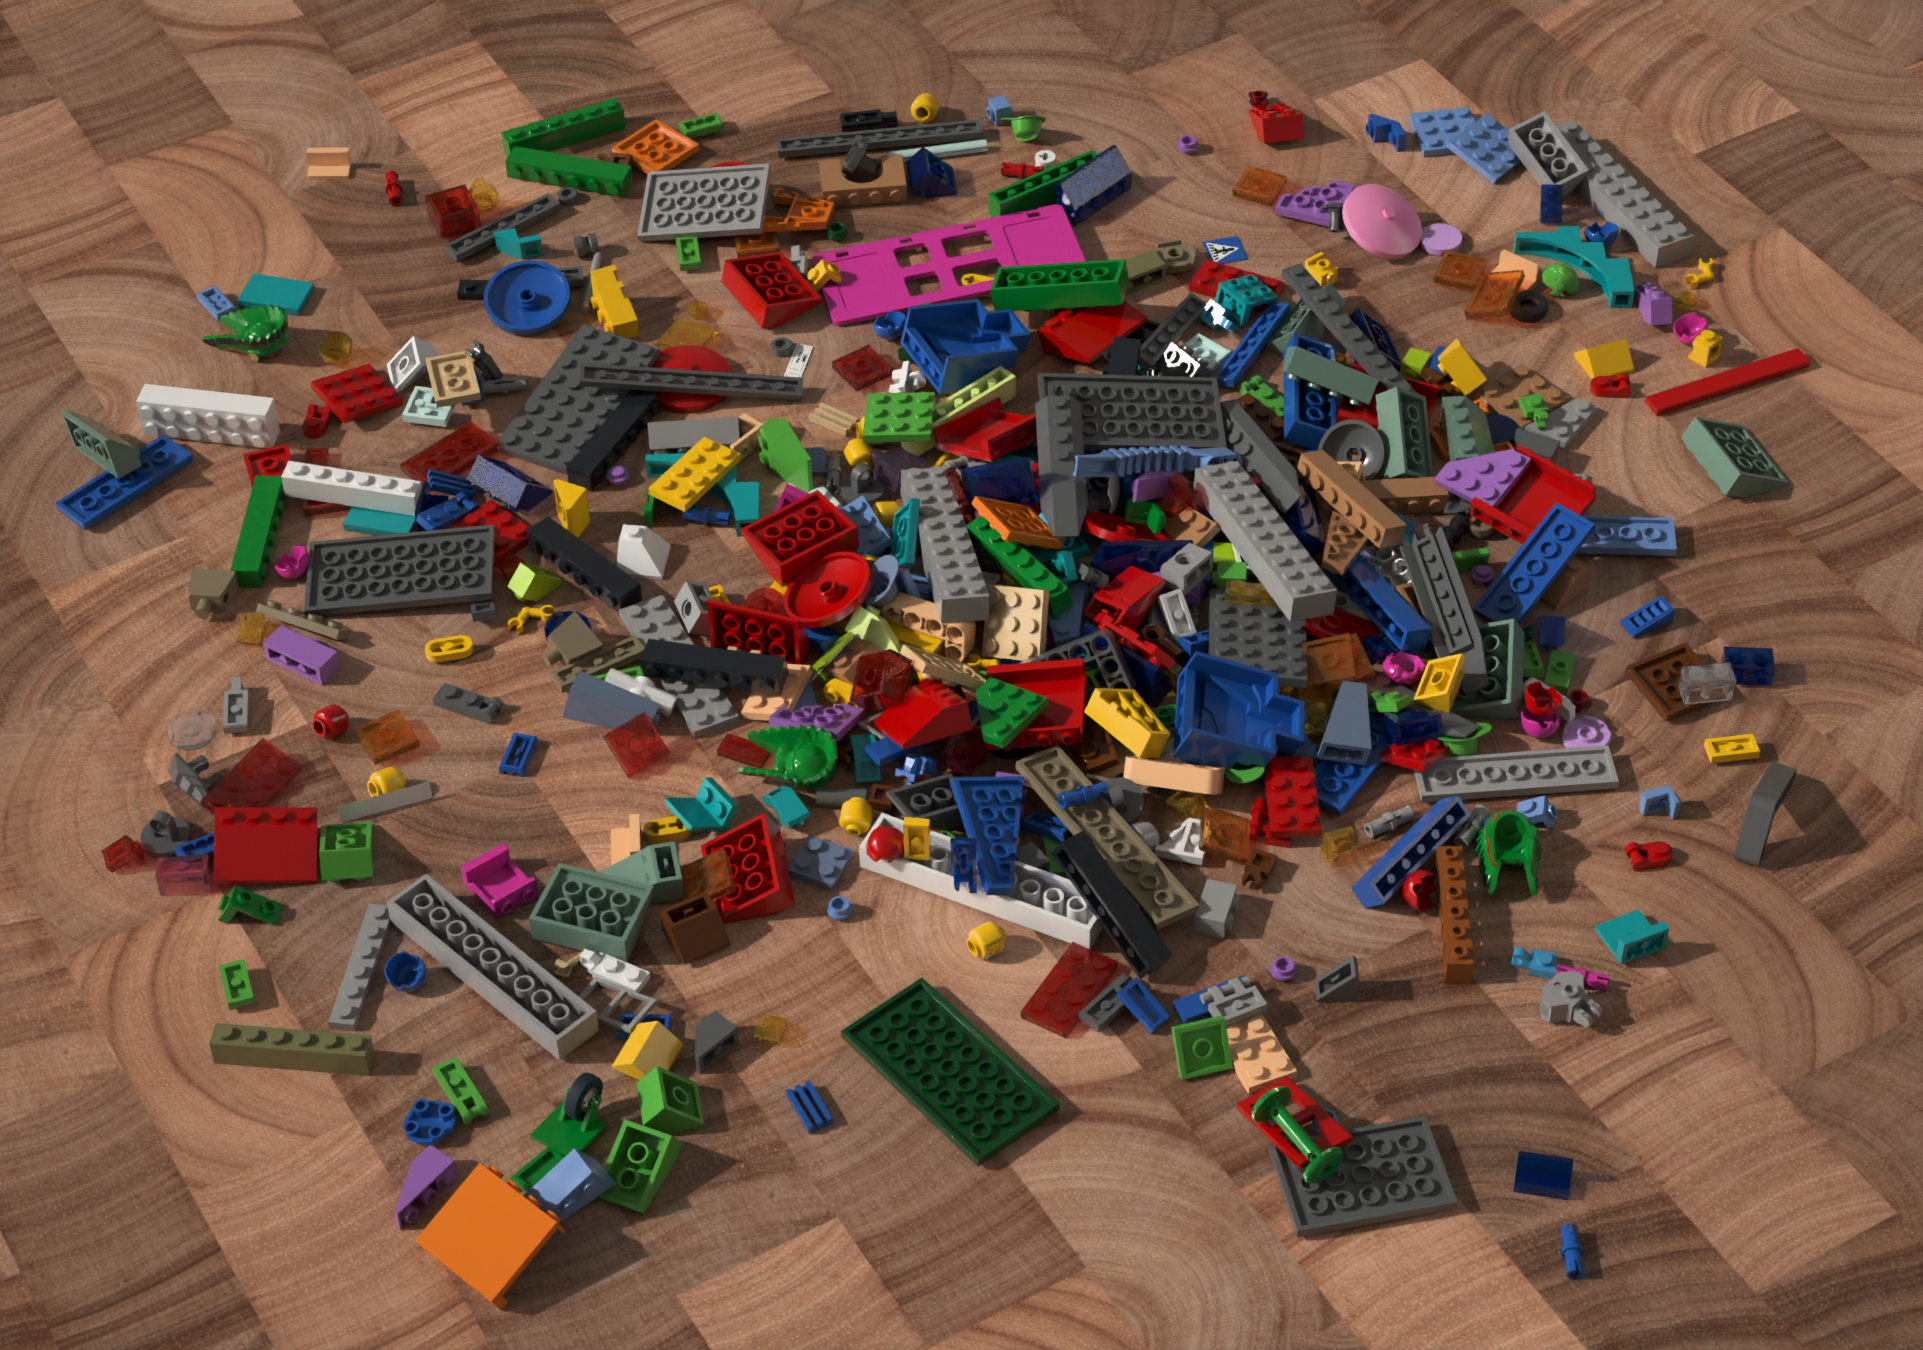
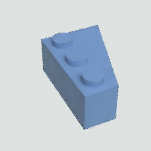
M1085 581L1067 586L1073 602L1072 608L1056 619L1048 614L1047 620L1055 648L1082 638L1086 634L1085 626L1088 619L1082 614L1090 602L1087 582ZM1077 646L1076 650L1081 655L1083 647ZM1058 655L1059 660H1064L1062 656Z
M573 1149L536 1183L524 1197L527 1198L531 1195L542 1204L540 1209L546 1213L548 1210H551L562 1222L615 1185V1182L598 1160Z

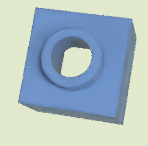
M1004 95L989 98V107L986 108L988 118L992 119L996 126L1008 124L1000 120L1002 118H1011V105Z

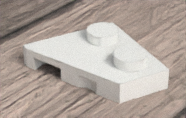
M1194 818L1186 819L1179 829L1174 830L1168 835V840L1162 846L1158 844L1155 847V855L1161 858L1202 865L1213 830V822Z

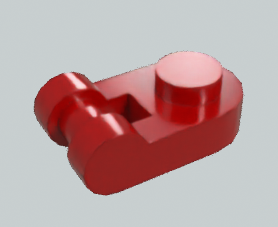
M1624 373L1617 377L1597 376L1591 380L1589 390L1597 397L1627 398L1631 395L1630 377Z
M309 404L307 415L302 424L304 436L316 439L325 434L333 416V411L329 406L321 408L318 405Z
M1661 841L1645 844L1632 842L1626 845L1624 849L1626 855L1632 859L1631 865L1635 871L1667 866L1671 862L1673 855L1671 846Z

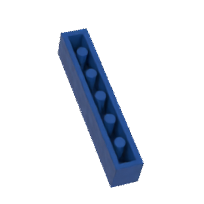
M1360 554L1343 576L1327 571L1401 651L1426 648L1432 628Z
M1458 795L1439 800L1351 887L1364 908L1384 904L1404 884L1407 877L1412 872L1417 871L1434 854L1437 846H1441L1471 816Z

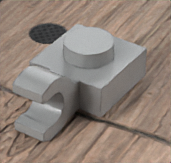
M800 245L792 246L791 258L788 260L804 278H807L808 259L805 256V252H801Z

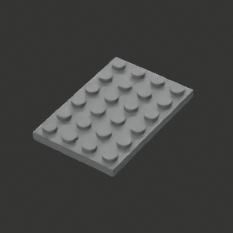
M770 164L648 172L637 234L639 242L671 240L678 237L702 238L762 234L771 175Z

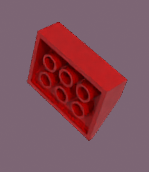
M782 252L725 260L721 282L762 329L782 326L822 302L823 298Z
M1123 301L1122 305L1114 307L1107 305L1094 308L1076 307L1074 309H1063L1057 316L1046 321L1042 327L1037 329L1043 353L1092 363L1108 351V345H1113L1114 337L1125 338L1148 321L1143 313Z
M818 490L741 528L742 535L768 574L781 587L790 584L792 579L802 569L816 559L831 553L851 552L859 548L858 526Z
M708 599L707 609L711 647L728 649L729 646L738 647L743 652L758 650L764 655L786 657L787 664H806L811 654L810 637L799 619Z
M928 678L923 679L920 684L912 686L873 721L874 726L903 750L973 730L967 701L939 680Z
M317 807L215 808L214 884H317Z
M763 813L701 845L710 898L716 905L723 924L772 916L795 905L780 827L767 814Z

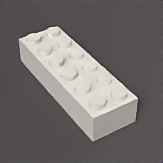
M144 384L136 400L144 435L160 437L164 434L168 438L271 448L274 446L280 433L274 398Z

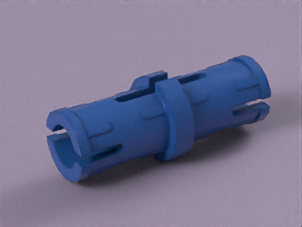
M707 506L705 508L690 507L686 512L683 511V514H685L683 515V520L703 522V525L712 523L729 526L730 511L712 510L711 507Z
M1102 781L1087 787L1084 785L1078 786L1076 790L1058 794L1057 798L1061 799L1058 800V804L1063 810L1079 804L1083 806L1088 805L1090 801L1108 797L1109 792L1104 793V791H1109L1108 785Z
M1567 1223L1560 1227L1563 1242L1561 1254L1566 1262L1567 1277L1573 1280V1272H1575V1279L1578 1280L1585 1276L1582 1262L1584 1250L1583 1246L1579 1243L1578 1226L1572 1224V1231H1570V1225Z

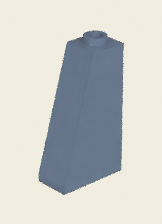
M579 671L570 688L562 717L647 736L651 727H657L661 715L657 714L660 707L659 703Z
M1342 681L1317 753V759L1365 765L1372 749L1367 684Z

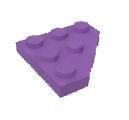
M1333 180L1327 182V186L1320 188L1315 185L1301 189V192L1295 195L1290 193L1283 194L1275 206L1274 214L1330 227V213L1320 209V207L1329 203H1344L1349 194L1354 190L1355 185Z
M1513 449L1447 462L1434 478V482L1436 485L1469 502L1476 497L1497 508L1532 464L1531 458Z
M843 703L833 704V707L822 709L820 705L803 706L802 710H795L793 712H790L789 708H779L769 717V726L777 727L778 729L780 726L785 728L793 726L797 728L803 725L807 728L813 724L817 729L824 728L825 731L831 732L832 738L838 742L864 718L865 709Z

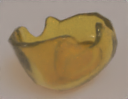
M483 178L473 180L468 189V201L478 210L490 211L499 203V193L495 190L493 183L486 184Z
M341 331L328 332L326 338L319 343V356L324 362L333 366L346 363L352 355V339L348 334Z

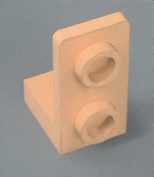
M745 413L738 417L739 432L742 437L730 445V449L740 453L741 459L760 446L758 442L760 425H764Z

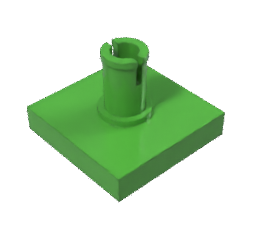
M1222 1015L1171 1027L1178 1073L1182 1080L1233 1068L1226 1021Z

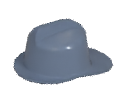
M884 555L873 563L871 567L873 584L868 596L862 602L863 604H873L878 609H882L883 606L892 602L896 597L898 587L895 583V578L899 570V562L892 555Z

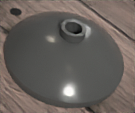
M1344 420L1336 423L1325 432L1318 447V450H1324L1336 462H1362L1366 480H1373L1379 474L1385 460V445L1381 435L1373 426L1360 420ZM1358 452V458L1353 460L1352 454Z

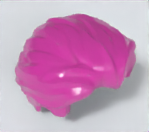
M1402 651L1394 656L1393 653L1387 655L1382 664L1384 672L1394 682L1401 685L1418 684L1425 669V664L1418 656Z

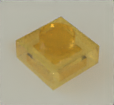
M761 1014L754 1032V1039L780 1045L787 1028V1018Z

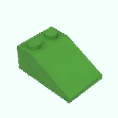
M783 418L760 425L758 442L762 450L759 453L762 465H766L771 474L802 491L809 492L813 490L811 458L787 420Z
M372 822L321 825L319 854L322 881L328 880V882L336 883L343 879L351 878L362 881L373 877Z
M624 1119L605 1166L606 1172L615 1182V1185L597 1198L644 1213L673 1168L682 1142L672 1135Z

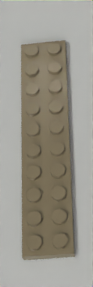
M1058 745L1016 761L1015 769L1024 776L1028 784L1069 831L1076 835L1084 830L1089 838L1093 840L1098 851L1107 860L1110 868L1123 883L1124 888L1156 930L1199 911V903L1105 797L1090 801L1088 805L1084 806L1079 804L1064 810L1060 808L1058 800L1061 799L1057 798L1058 794L1076 790L1081 785L1087 787L1093 784Z

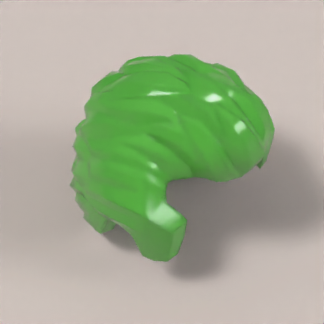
M1555 263L1543 269V283L1553 289L1550 292V296L1559 297L1563 291H1566L1568 294H1576L1580 285L1576 271L1563 263Z

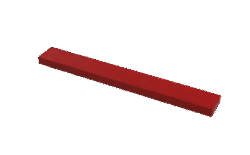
M1799 348L1646 396L1645 403L1658 416L1807 368L1810 365V360Z

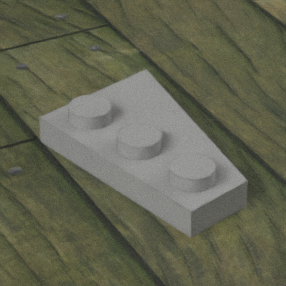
M1576 398L1548 414L1549 419L1544 420L1547 425L1546 428L1537 429L1535 422H1532L1525 426V430L1559 440V448L1565 450L1596 414L1597 406Z

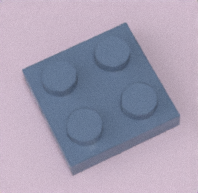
M808 835L788 867L790 878L834 891L854 858V850Z

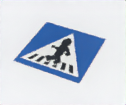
M1238 236L1202 242L1211 261L1227 263L1248 259Z

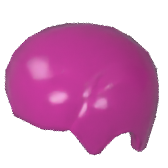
M1697 313L1686 314L1677 319L1673 325V331L1677 339L1686 345H1693L1695 338L1701 335L1703 330L1709 329L1705 317L1700 318Z
M293 546L290 555L282 553L279 562L275 564L276 573L286 579H295L303 576L308 571L309 554L307 548L304 546Z
M1527 708L1521 712L1522 727L1531 737L1545 738L1551 736L1560 727L1559 715L1557 713L1544 717L1532 714Z

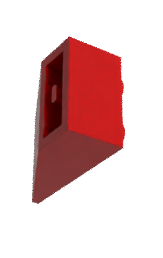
M1285 102L1274 103V107L1256 105L1254 109L1248 110L1256 134L1262 143L1304 139L1303 114L1290 105H1286Z
M1130 566L1110 581L1104 589L1101 588L1093 595L1082 615L1098 627L1099 624L1094 619L1098 613H1104L1115 620L1114 624L1119 623L1136 632L1166 580Z

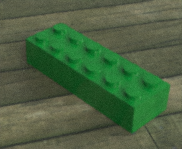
M1125 259L998 267L990 292L995 311L1007 309L1025 312L1042 309L1050 311L1059 308H1094L1107 305L1114 307L1123 304L1130 280Z

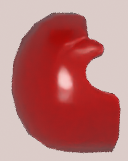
M1537 681L1528 684L1525 688V706L1532 714L1549 717L1555 715L1562 707L1561 694L1555 691L1553 686L1545 689L1541 682Z
M891 826L877 827L871 832L865 846L867 855L875 862L885 859L889 863L902 857L904 854L903 833Z
M1418 870L1412 872L1402 887L1404 900L1417 911H1425L1432 904L1429 894L1432 891H1436V887L1433 882L1434 876L1430 871Z

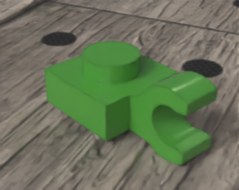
M1541 393L1519 397L1518 404L1525 418H1533L1537 429L1546 428L1547 425L1544 420L1549 419L1548 407Z
M1373 691L1367 695L1368 699H1372L1375 702L1374 705L1368 708L1371 712L1377 710L1378 712H1398L1412 704L1410 694L1399 695V692H1390L1383 697L1379 692Z

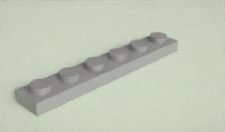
M371 903L368 905L328 1021L330 1029L356 1030L391 926L387 905Z

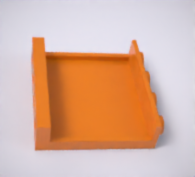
M479 1163L417 1237L415 1242L498 1309L502 1310L508 1303L503 1295L556 1230L562 1234L566 1231L559 1225L561 1219L551 1210H548L546 1213L540 1209L542 1204L534 1197L529 1195L525 1198L520 1194L523 1190L511 1180L505 1183L502 1180L504 1175L491 1165L487 1169Z

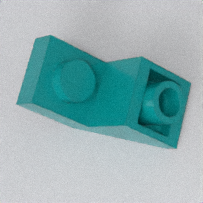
M515 228L494 232L496 249L501 253L521 260L543 256L539 234L518 238Z
M875 734L850 736L851 760H854L856 783L881 781L880 766L865 753L866 745L876 742Z
M782 785L761 796L766 806L774 807L778 819L783 826L797 828L805 823L804 820L811 816L791 787Z

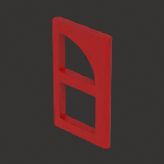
M1285 1077L1237 1103V1110L1300 1170L1309 1166L1310 1161L1303 1153L1300 1154L1282 1137L1286 1133L1280 1126L1276 1124L1271 1127L1266 1121L1256 1123L1252 1119V1110L1255 1103L1267 1091L1280 1086L1288 1087L1291 1090L1292 1095L1290 1098L1303 1109L1292 1115V1117L1300 1126L1312 1120L1317 1123L1320 1131L1315 1143L1322 1151L1335 1146L1342 1148L1354 1139L1351 1134L1289 1077Z

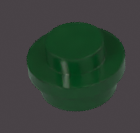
M834 222L828 226L826 235L830 240L841 241L847 237L848 232L843 223Z

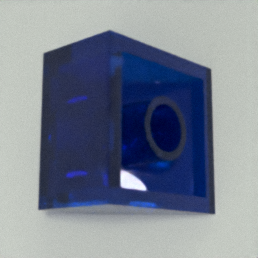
M922 147L906 162L910 188L914 193L920 194L925 198L955 196L958 193L953 167L925 147Z

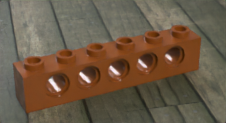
M1437 846L1434 868L1445 984H1471L1474 963L1462 846Z

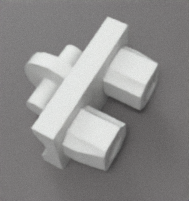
M904 361L902 369L892 372L894 385H890L889 392L914 393L915 390L921 389L926 385L927 378L921 371L912 372L910 361Z

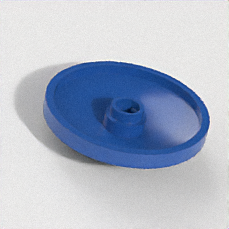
M520 261L502 268L489 280L484 291V305L489 319L500 329L518 335L536 334L550 329L565 316L571 303L570 287L564 274L556 267L541 261Z

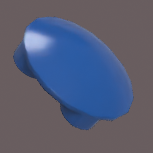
M417 1100L413 1104V1109L405 1117L403 1125L405 1135L412 1142L419 1145H432L443 1141L450 1136L455 1128L457 1118L454 1108L451 1104L441 1101Z

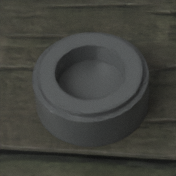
M572 187L562 188L557 193L558 202L563 206L574 205L579 200L578 191Z
M777 338L771 343V352L776 357H788L793 353V343L788 338Z

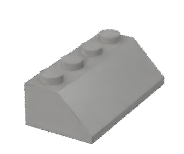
M1545 111L1508 130L1509 146L1552 203L1569 195L1589 173L1587 166Z
M738 416L648 423L650 451H655V454H668L669 449H677V453H687L703 437H707L728 448L740 439Z

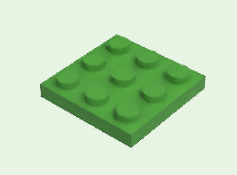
M935 392L868 393L862 435L863 443L931 442L936 400Z

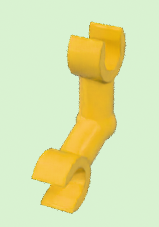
M1710 258L1709 263H1703L1702 259H1699L1698 268L1703 271V274L1686 275L1685 284L1690 283V289H1696L1700 283L1713 280V259Z
M544 605L541 608L524 607L517 617H513L508 621V631L513 626H517V634H521L524 630L523 624L529 617L541 618L544 622L553 621L554 607L552 605Z
M977 654L969 655V662L972 663H967L975 671H979L981 668L987 669V666L1001 665L998 659H981Z

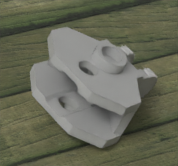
M1575 970L1558 972L1542 988L1540 1016L1549 1023L1560 1021L1571 1023L1574 1020L1584 1027H1589L1593 1022L1590 1014L1594 1017H1599L1603 1012L1602 1007L1598 1003L1587 997L1588 991L1584 989L1583 975Z

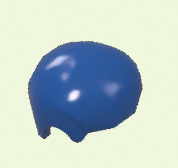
M1609 221L1604 226H1599L1597 222H1594L1591 226L1585 228L1584 236L1588 242H1603L1604 248H1607L1615 242L1619 233V227Z
M889 311L885 318L882 319L880 315L873 323V330L877 336L883 339L892 340L900 338L903 334L907 317L902 312Z
M402 951L393 955L388 960L384 974L387 981L395 989L402 992H411L420 988L424 983L427 968L424 961L418 955L415 956L407 951Z

